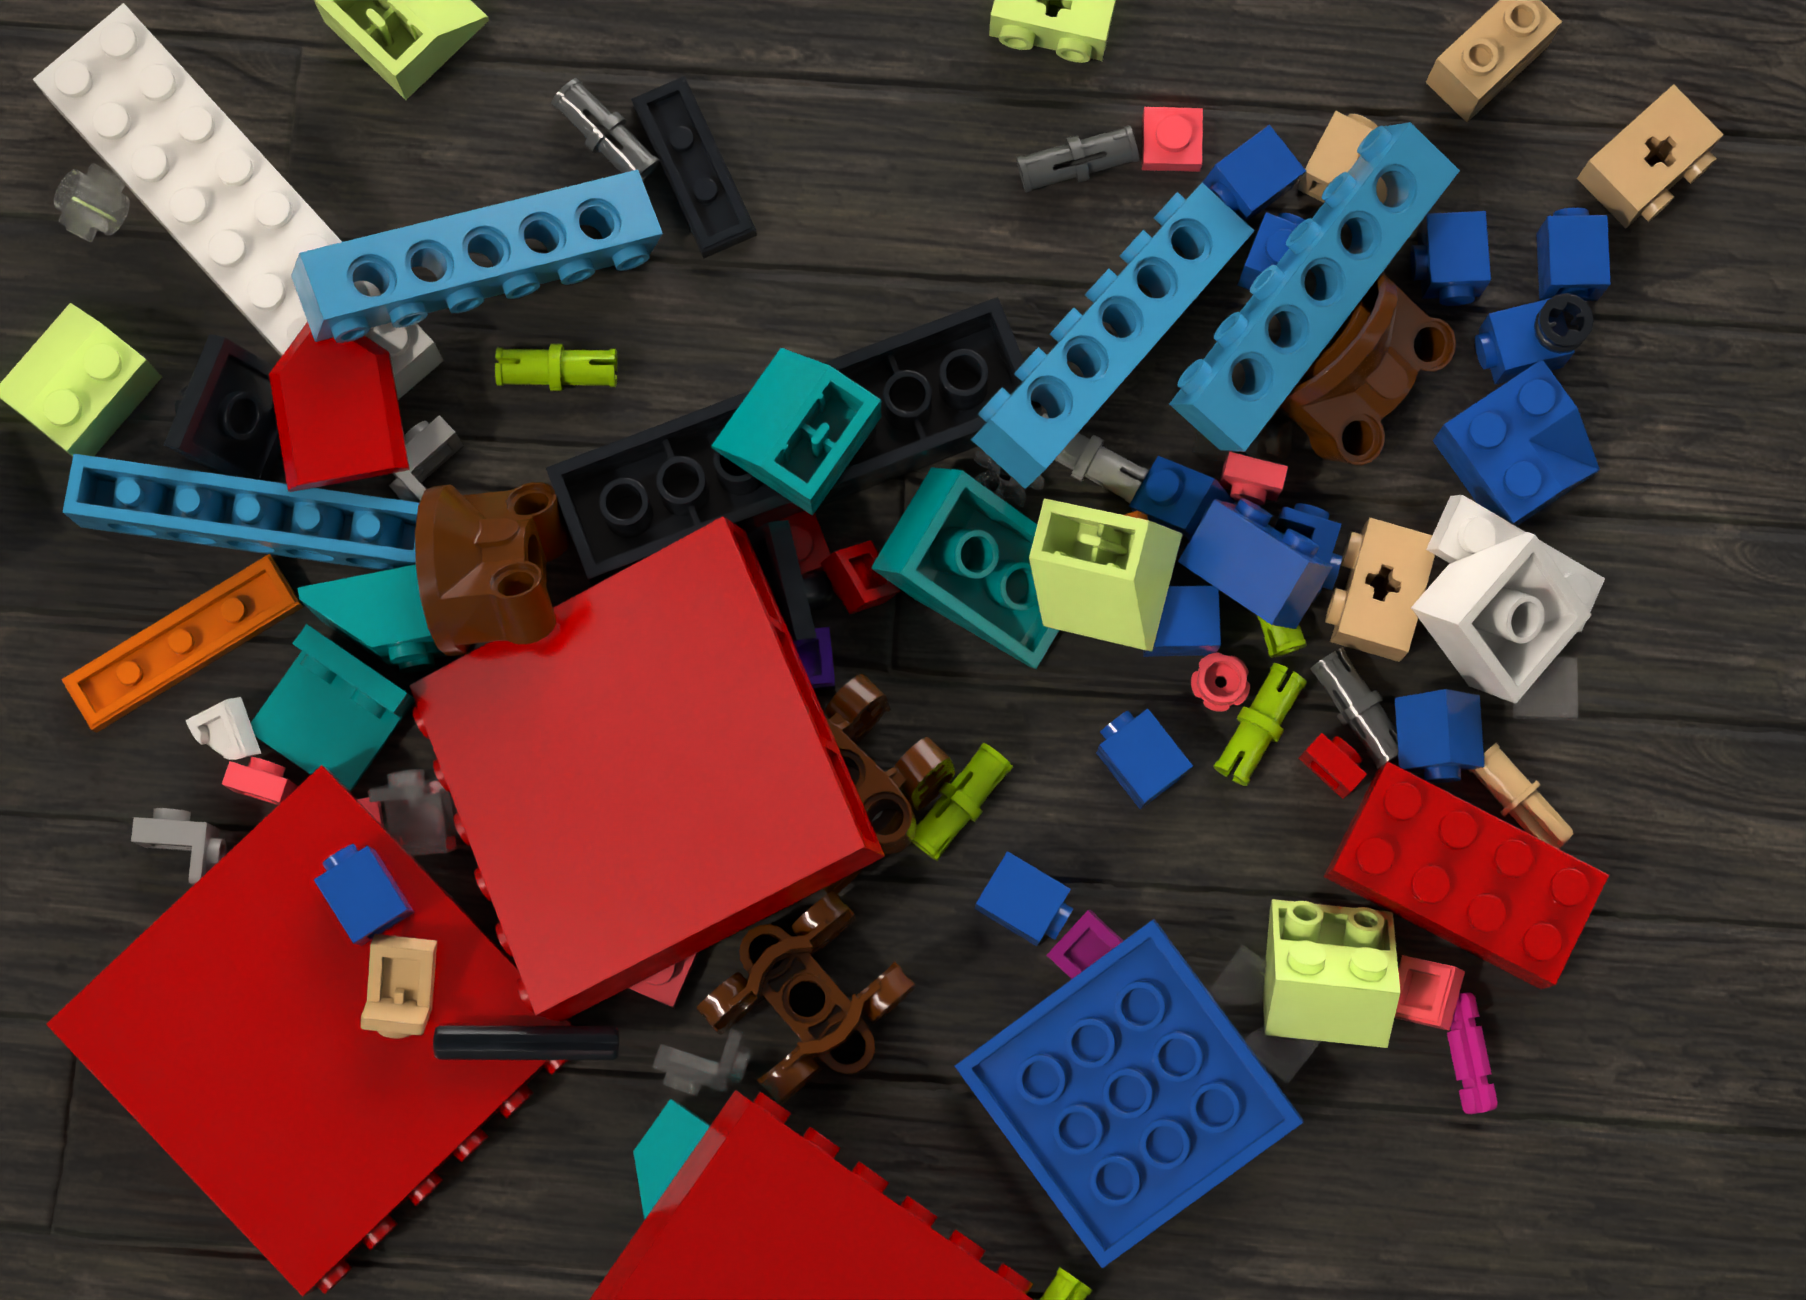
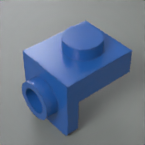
M1157 456L1129 507L1134 512L1140 511L1146 514L1149 521L1182 533L1190 541L1214 499L1235 504V501L1215 478Z
M1298 503L1295 504L1294 509L1289 507L1282 508L1274 529L1283 533L1287 529H1291L1309 538L1320 547L1315 556L1333 567L1312 601L1314 603L1322 587L1332 590L1336 582L1343 556L1333 553L1341 524L1328 520L1330 514L1321 508Z

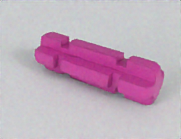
M1465 992L1459 993L1451 1023V1031L1447 1032L1456 1080H1462L1464 1089L1459 1090L1462 1108L1466 1114L1472 1115L1496 1109L1498 1101L1494 1083L1488 1084L1487 1075L1492 1073L1482 1026H1476L1475 1018L1480 1017L1476 997L1473 993Z

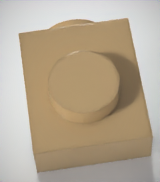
M374 934L370 944L367 1002L361 1015L362 1029L377 1031L380 1035L388 1038H405L424 1033L433 1007L436 940Z

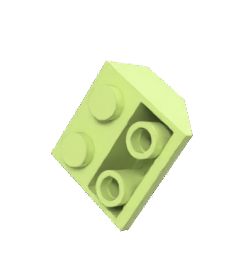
M314 0L324 22L405 100L489 21L488 16L471 0Z
M1044 498L1029 555L1043 626L1152 652L1182 533L1149 520Z
M1272 899L1263 985L1265 1035L1388 1048L1400 997L1393 912L1379 911L1367 907L1351 908L1314 904L1308 901L1294 902Z

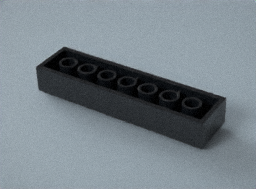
M998 297L824 362V364L830 365L881 399L882 417L820 506L978 447L971 439L986 423L978 413L1002 387L1009 394H1012L1022 383L1014 373L1024 363V359ZM750 391L546 467L580 560L592 587L722 516L732 521L748 534L767 522L778 521L805 511L712 449L711 445ZM1031 401L1033 409L1041 416L1042 405Z

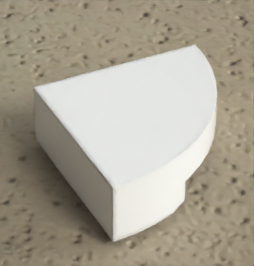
M241 697L226 699L186 720L192 735L201 745L207 744L226 759L236 760L261 754Z

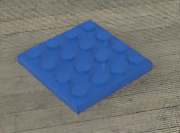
M1152 919L955 1065L957 1071L1101 1268L1111 1263L1303 1123V1118L1155 919Z

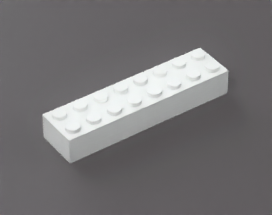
M123 3L33 78V80L52 105L282 357L307 323L291 278L299 253L341 243L342 241ZM354 282L356 289L366 296L375 297L381 295L379 289L370 282ZM392 323L370 328V331L365 335L389 351L398 400L444 361L433 340L417 323L403 328H395Z

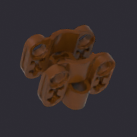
M860 674L851 679L835 694L825 709V715L846 766L855 768L860 772L859 781L855 787L884 853L892 854L908 847L915 837L917 824L912 807L919 811L929 805L939 796L940 793L938 791L944 783L951 782L955 770L951 758L929 737H925L914 744L899 759L895 766L886 772L857 746L877 724L884 712L891 710L886 695L865 675ZM884 810L880 817L872 822L875 815ZM863 868L823 888V890L827 894L835 890L838 894L859 875Z
M835 890L822 897L794 922L792 929L797 935L795 937H791L782 928L771 924L758 925L749 930L742 939L739 949L740 961L749 974L748 981L740 972H736L713 990L696 1008L719 1035L728 1031L765 999L782 1017L802 1042H798L797 1047L757 1080L779 1105H782L822 1070L815 1061L817 1058L832 1071L844 1076L857 1075L866 1070L874 1058L875 1042L863 1018L867 1017L873 1025L876 1024L915 990V983L905 976L902 968L894 961L869 986L857 995L853 994L852 1001L850 1002L814 960V956L837 938L855 920L854 912L847 904L844 905ZM768 937L779 940L778 943L767 948L755 964L752 963L751 951L757 941ZM783 960L778 967L772 969L776 965V963ZM810 983L817 985L825 994L824 1007L818 1014L812 1017L797 1015L792 1010L790 1004L792 993L802 984ZM854 1031L859 1033L866 1045L861 1059L847 1065L837 1062L830 1052L845 1044Z

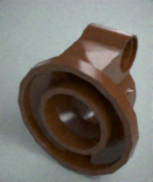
M1382 272L1279 408L1307 433L1311 447L1318 456L1325 460L1355 465L1370 463L1379 456L1384 446L1385 433L1381 420L1393 411L1407 396L1420 370L1434 372L1443 369L1451 361L1456 348L1454 331L1445 321L1427 316ZM1420 332L1422 345L1419 353L1416 355L1413 347L1414 339L1417 333ZM1349 424L1352 432L1351 440L1348 446L1344 448L1342 434L1345 427Z
M531 482L512 490L462 495L452 485L433 486L424 491L418 505L415 528L416 571L420 600L428 629L437 648L445 655H465L474 650L478 643L510 641L515 644H530L545 638L553 631L556 625V616L546 588V564L548 561L560 557L568 549L570 536L560 504L551 485L543 482Z

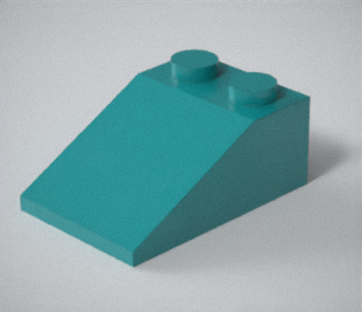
M931 467L871 569L918 602L1031 668L1037 669L1059 632L1057 629L1043 626L1029 555L1037 524L963 470Z

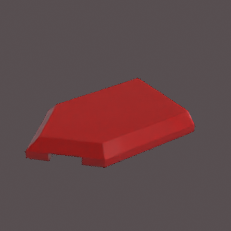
M307 322L269 373L288 491H300L410 470L389 351L365 335L344 343L336 342L334 337L315 342Z

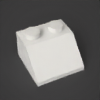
M1529 532L1450 563L1411 607L1470 687L1515 704L1591 616V613L1537 536Z

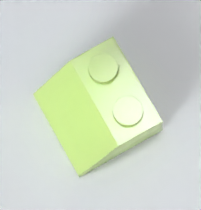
M70 303L0 383V399L72 457L73 454L95 456L159 382L162 376L142 355L102 323Z

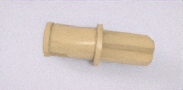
M1497 742L1484 753L1485 767L1469 770L1504 807L1500 813L1503 816L1509 813L1526 833L1558 849L1573 835L1572 828L1536 790L1540 783L1536 780L1531 784L1504 754Z

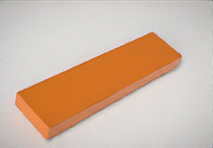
M268 554L61 680L90 729L97 733L303 608V605L275 559Z

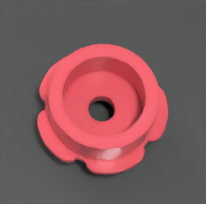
M1222 653L1208 654L1200 660L1199 670L1192 674L1191 688L1193 694L1203 699V704L1206 708L1216 712L1227 711L1231 705L1238 706L1248 697L1250 683L1247 681L1249 671L1244 662L1236 656H1227ZM1218 677L1225 678L1226 686L1223 688L1216 686L1215 679Z

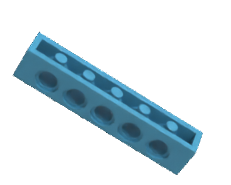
M1411 122L1379 126L1363 139L1357 149V153L1360 155L1358 160L1348 172L1341 173L1330 182L1322 194V199L1325 202L1314 217L1304 220L1292 231L1286 241V246L1289 248L1277 265L1269 266L1255 279L1250 287V292L1253 296L1240 312L1231 314L1221 323L1214 334V339L1217 342L1206 357L1192 363L1179 378L1177 385L1180 390L1169 405L1219 450L1242 452L1247 450L1460 170ZM1380 177L1384 180L1387 187V197L1384 203L1379 200L1376 192L1377 182ZM1345 223L1349 226L1352 233V242L1348 250L1342 245L1340 237L1341 229ZM1309 269L1314 273L1317 282L1316 290L1312 297L1308 295L1304 284L1305 276ZM1273 316L1277 317L1281 325V335L1276 344L1272 342L1268 333V326ZM1238 362L1245 371V382L1239 391L1236 390L1232 382V372Z
M634 170L300 252L291 278L314 341L318 342L334 337L336 342L344 343L363 337L372 327L392 323L395 328L414 325L424 320L430 312L449 308L451 313H462L478 307L484 302L485 298L504 293L506 298L515 299L533 293L543 283L559 279L564 285L578 283L591 277L595 270L613 265L619 271L635 268L650 258L649 255L663 233L639 170ZM580 225L594 227L600 232L603 239L598 240L588 237L581 230ZM524 239H536L542 242L549 253H537L531 250ZM473 252L481 253L491 260L494 267L485 268L478 266L470 259L468 254ZM425 267L435 274L438 281H423L415 276L411 268ZM354 282H370L379 289L381 295L375 297L366 296L356 289Z
M1201 183L1187 199L1177 192L1153 218L1161 225L1160 229L1152 237L1142 230L1119 256L1127 263V266L1118 276L1108 268L1087 291L1085 296L1093 304L1083 315L1073 307L1052 330L1050 335L1058 343L1051 351L1046 354L1038 347L1017 369L1014 375L1022 381L1012 394H1009L1002 387L978 413L986 423L971 440L1025 489L1047 469L1255 231L1205 184ZM1172 245L1179 248L1186 259L1179 256L1174 251ZM1137 283L1145 286L1150 291L1152 298L1146 296L1140 290ZM1102 322L1110 324L1116 330L1118 337L1108 333ZM1067 361L1076 364L1081 369L1084 378L1074 374L1070 370ZM1031 401L1041 404L1046 409L1049 418H1044L1037 414L1031 405Z
M73 454L62 513L82 528L383 571L416 564L415 528L419 505L417 502L319 488L289 492L287 484Z

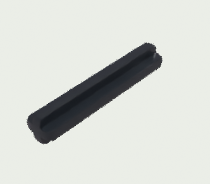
M438 1026L435 1028L433 1036L434 1056L441 1060H614L618 1058L620 1048L619 1030L614 1026Z

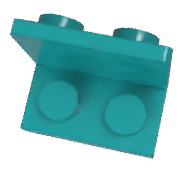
M306 624L292 643L302 650L254 717L251 726L255 737L309 774H312L323 765L352 792L415 703V699Z

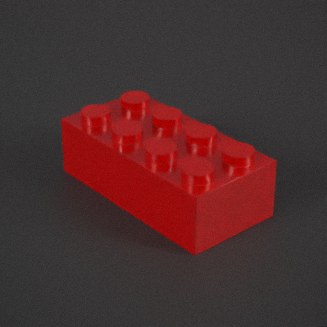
M1388 761L1376 771L1324 875V878L1541 990L1556 985L1609 877L1608 874Z

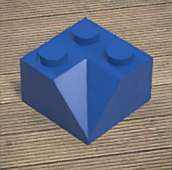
M1543 359L1445 423L1433 439L1436 447L1476 503L1516 527L1600 470L1577 406Z

